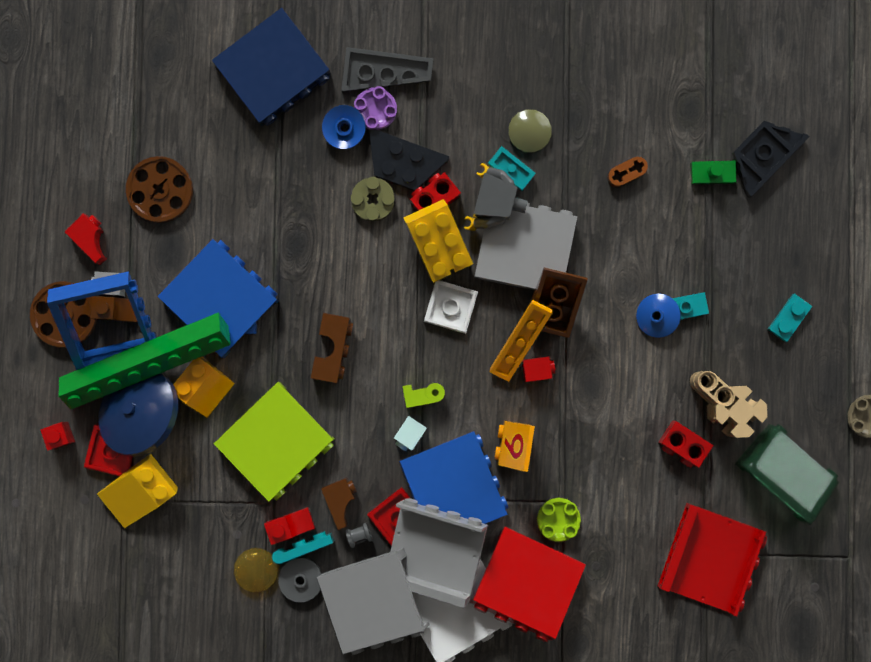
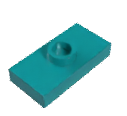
M705 292L672 298L679 306L680 319L709 314Z

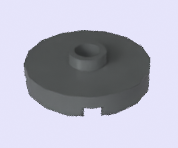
M297 557L288 561L282 567L279 574L281 592L294 602H306L313 599L321 589L317 579L322 574L321 569L308 558ZM299 576L303 577V578H304V583H303V584L297 583V581H296L297 577H299Z

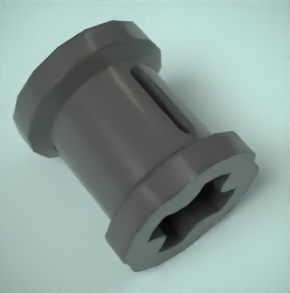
M367 522L356 529L345 530L351 548L366 541H373Z

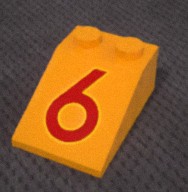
M504 421L503 425H499L497 438H501L500 447H496L494 460H498L497 464L499 466L528 472L535 426Z

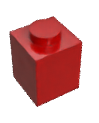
M549 356L522 361L525 382L551 379L552 374H555L554 360L550 361Z
M60 422L40 429L47 451L75 443L69 422Z

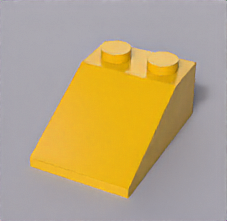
M150 453L98 492L97 495L121 525L126 528L177 494L178 487Z

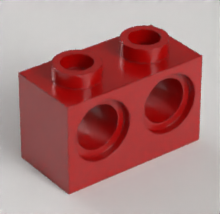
M445 172L442 175L437 173L428 180L429 185L424 189L419 187L411 194L410 203L417 211L423 209L419 201L424 197L429 198L432 204L444 199L447 205H450L461 196V192ZM445 184L449 187V191L446 194H439L436 190L437 186Z
M673 420L658 442L663 445L661 449L671 456L675 453L681 457L680 462L689 468H692V466L699 468L714 446L679 422ZM677 433L680 436V442L678 445L673 446L670 442V437ZM692 446H696L699 450L695 458H691L689 455V449Z

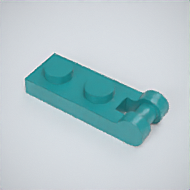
M325 531L313 535L314 540L305 542V539L293 543V548L277 549L272 554V560L276 564H281L334 543V537L332 533L326 535Z

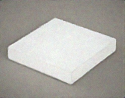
M440 280L436 281L424 322L466 334L478 291Z

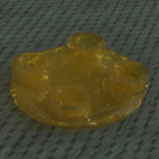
M253 547L244 551L234 564V575L237 583L243 589L250 592L267 590L274 584L277 577L278 564L273 562L270 552L261 548Z

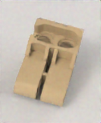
M711 371L695 372L690 377V386L709 403L707 405V418L713 424L716 421L720 424H723L725 421L728 422L722 430L726 436L735 438L750 437L754 430L746 423L749 420L753 422L756 419L763 423L767 418V404L762 399L758 402L752 399L748 402L745 400L752 392L747 386H728ZM703 376L706 378L705 386L701 384V378ZM719 392H721L723 396L721 401L718 400Z

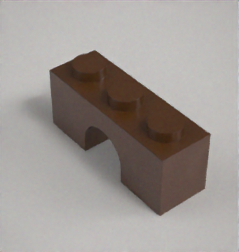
M323 313L319 335L330 337L333 340L334 351L326 358L315 356L311 373L312 379L338 383L339 379L343 380L345 367L342 366L343 357L347 358L349 345H346L347 336L352 335L354 323H350V318Z

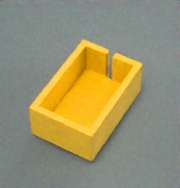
M444 199L403 218L433 282L451 275V269L457 272L473 264L452 213Z

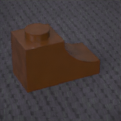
M92 296V319L138 322L129 299Z
M347 477L321 488L338 530L348 525L346 521V508L349 501L355 498L354 493L357 492L354 482L352 480L348 481Z

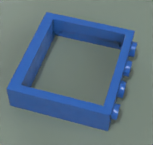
M129 271L48 289L47 305L76 370L157 338L156 332L151 331L150 316L144 313L145 304L143 298L138 297L137 282L135 279H131ZM125 289L144 338L84 351L64 303Z

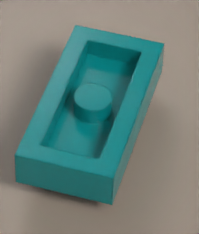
M502 146L488 162L490 167L505 171L514 181L515 186L521 191L536 174Z
M795 293L792 294L767 330L784 342H787L812 306Z

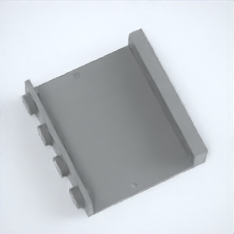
M528 202L525 213L512 210L509 220H506L501 225L484 229L474 278L535 291L544 267L566 273L577 216H573V213L567 210H560L559 213L553 212L551 207L539 205L538 208L529 207L530 203Z
M408 498L398 502L396 507L400 508L390 552L404 548L406 557L401 562L411 591L464 608L470 603L488 525L483 524L478 518L469 517V519L460 517L461 514L458 512L447 511L446 513L440 511L439 507L434 505H420L414 499Z
M404 548L327 571L317 577L343 654L351 652L352 655L363 652L364 648L371 646V649H376L383 646V642L391 641V643L402 641L404 636L411 635L412 638L424 634V630L430 625L429 622L422 624L401 562L406 557Z

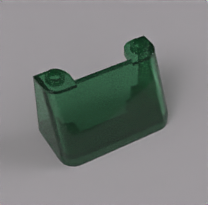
M769 424L737 460L735 465L742 471L750 474L753 479L757 480L786 505L788 510L794 512L793 515L800 522L811 525L839 484L837 480L838 475L831 469H824L787 436L788 432L779 424L776 426Z

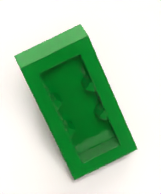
M695 161L690 163L691 185L736 183V161Z

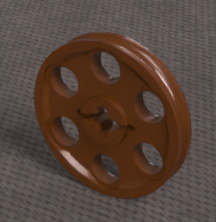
M155 156L142 160L131 170L126 182V197L129 205L139 216L151 222L164 223L178 218L187 210L193 196L192 180L188 172L177 161L168 157ZM161 162H165L169 166L165 174H160L157 171V166ZM141 170L148 172V178L144 182L137 180V173ZM177 176L185 177L186 183L183 187L178 188L174 185V179ZM163 184L164 186L162 189L164 190V193H158L156 195L155 186H162ZM136 192L144 193L145 199L142 203L137 204L134 202L133 196ZM175 197L182 199V206L179 209L171 207V200ZM154 205H159L162 208V213L158 217H153L150 213Z
M67 281L51 283L42 288L32 301L30 307L31 326L36 335L49 345L66 347L50 309H48L47 313L40 314L37 309L38 305L41 302L47 303L48 289L75 283ZM92 297L86 298L82 306H78L75 301L64 303L81 343L89 338L97 324V319L91 318ZM82 315L90 317L91 321L87 327H82L79 323ZM46 323H50L53 326V332L48 336L42 332V327Z

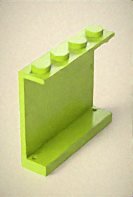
M277 382L214 445L268 501H271L273 498L277 501L286 492L283 489L289 483L294 485L302 477L299 473L305 467L309 470L318 461L315 457L321 452L325 455L334 446L331 442L335 438L331 437L290 395L281 382Z

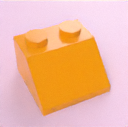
M200 357L189 364L173 385L180 400L208 418L235 383L205 358Z

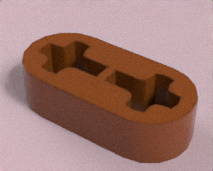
M634 157L609 171L607 176L608 182L613 187H621L644 175L648 164L642 157ZM634 162L642 164L643 167L640 169V173L637 170L629 171L634 166ZM615 171L618 174L622 172L626 173V175H624L621 178V182L612 179V177L615 175Z

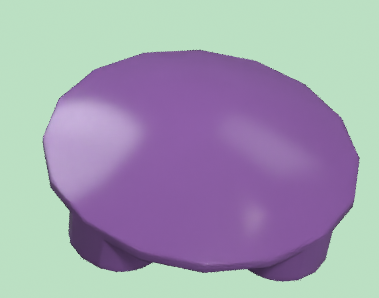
M381 86L364 90L354 101V108L363 115L366 128L381 130L388 127L394 121L397 114V104L394 97Z

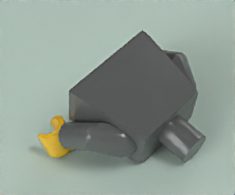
M484 163L480 164L485 170L483 173H476L482 178L473 215L476 218L465 217V220L471 221V225L464 227V229L475 231L476 229H486L501 225L506 220H509L512 210L525 213L528 201L515 197L518 187L515 186L514 181L505 171L492 167L489 168Z

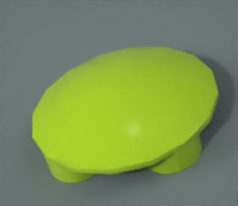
M554 498L545 502L538 511L537 516L538 528L543 536L556 542L567 541L576 536L581 522L577 506L568 499Z

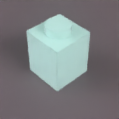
M408 416L394 437L397 440L395 444L404 451H407L408 448L413 450L427 427Z

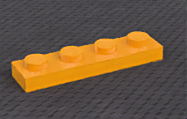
M534 300L531 301L490 367V373L508 382L511 380L550 318L552 309Z

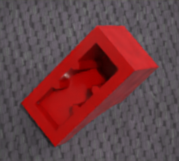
M83 213L65 233L95 263L101 265L107 259L100 248V236L104 231L99 226L102 223L94 215L89 217Z
M309 507L264 523L271 545L316 528Z

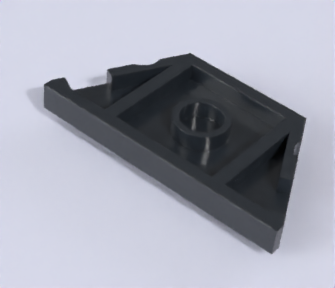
M763 121L732 153L747 196L749 198L752 197L810 136Z
M376 129L369 130L374 176L415 191L449 160V156Z

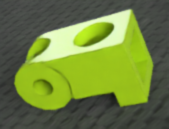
M432 383L427 388L412 390L411 385L402 386L406 408L439 402L445 395L443 386L438 383Z

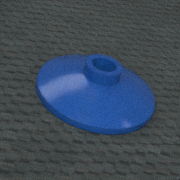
M339 105L332 108L325 115L322 123L325 139L329 144L339 149H349L356 146L363 139L366 130L363 115L356 108L349 105ZM345 124L349 126L347 132L342 131V126Z
M652 294L641 301L637 309L636 318L639 327L644 333L660 338L668 336L676 330L680 323L681 313L678 304L670 296ZM656 311L660 312L661 318L659 320H656L653 317V314Z

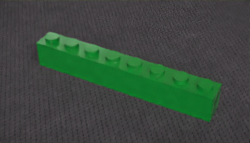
M218 312L59 377V398L71 410L230 345L229 326Z

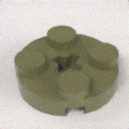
M376 177L363 179L356 184L352 191V207L355 213L363 220H383L392 212L395 198L393 190L383 179ZM370 194L378 195V203L376 205L374 203H367Z

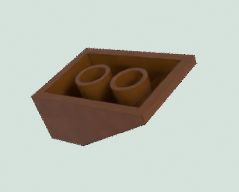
M543 268L531 301L534 300L552 309V314L541 330L542 332L567 338L570 337L588 278Z

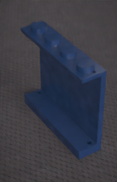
M280 8L212 59L214 65L229 82L261 126L272 124L276 121L278 114L282 111L286 113L291 110L295 105L294 102L300 98L305 99L308 97L314 87L324 85L331 75L329 68L283 8Z

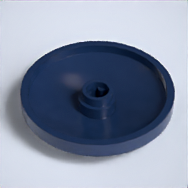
M160 373L104 396L99 410V429L104 442L112 450L133 457L148 454L158 448L171 433L177 419L178 396L173 383L169 378Z

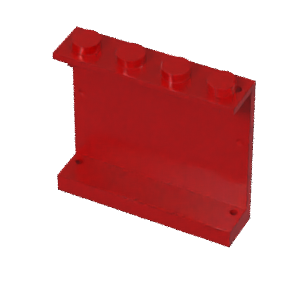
M686 503L657 586L662 590L672 591L727 611L737 617L738 612H741L744 608L745 600L743 598L745 592L749 591L752 585V572L759 565L760 558L758 555L760 549L765 547L767 541L766 532Z
M504 527L498 536V543L475 596L471 599L470 603L475 605L474 609L482 613L488 611L495 614L494 618L501 622L507 623V621L516 624L515 628L527 633L529 630L535 633V637L541 641H552L558 635L586 564L510 528Z

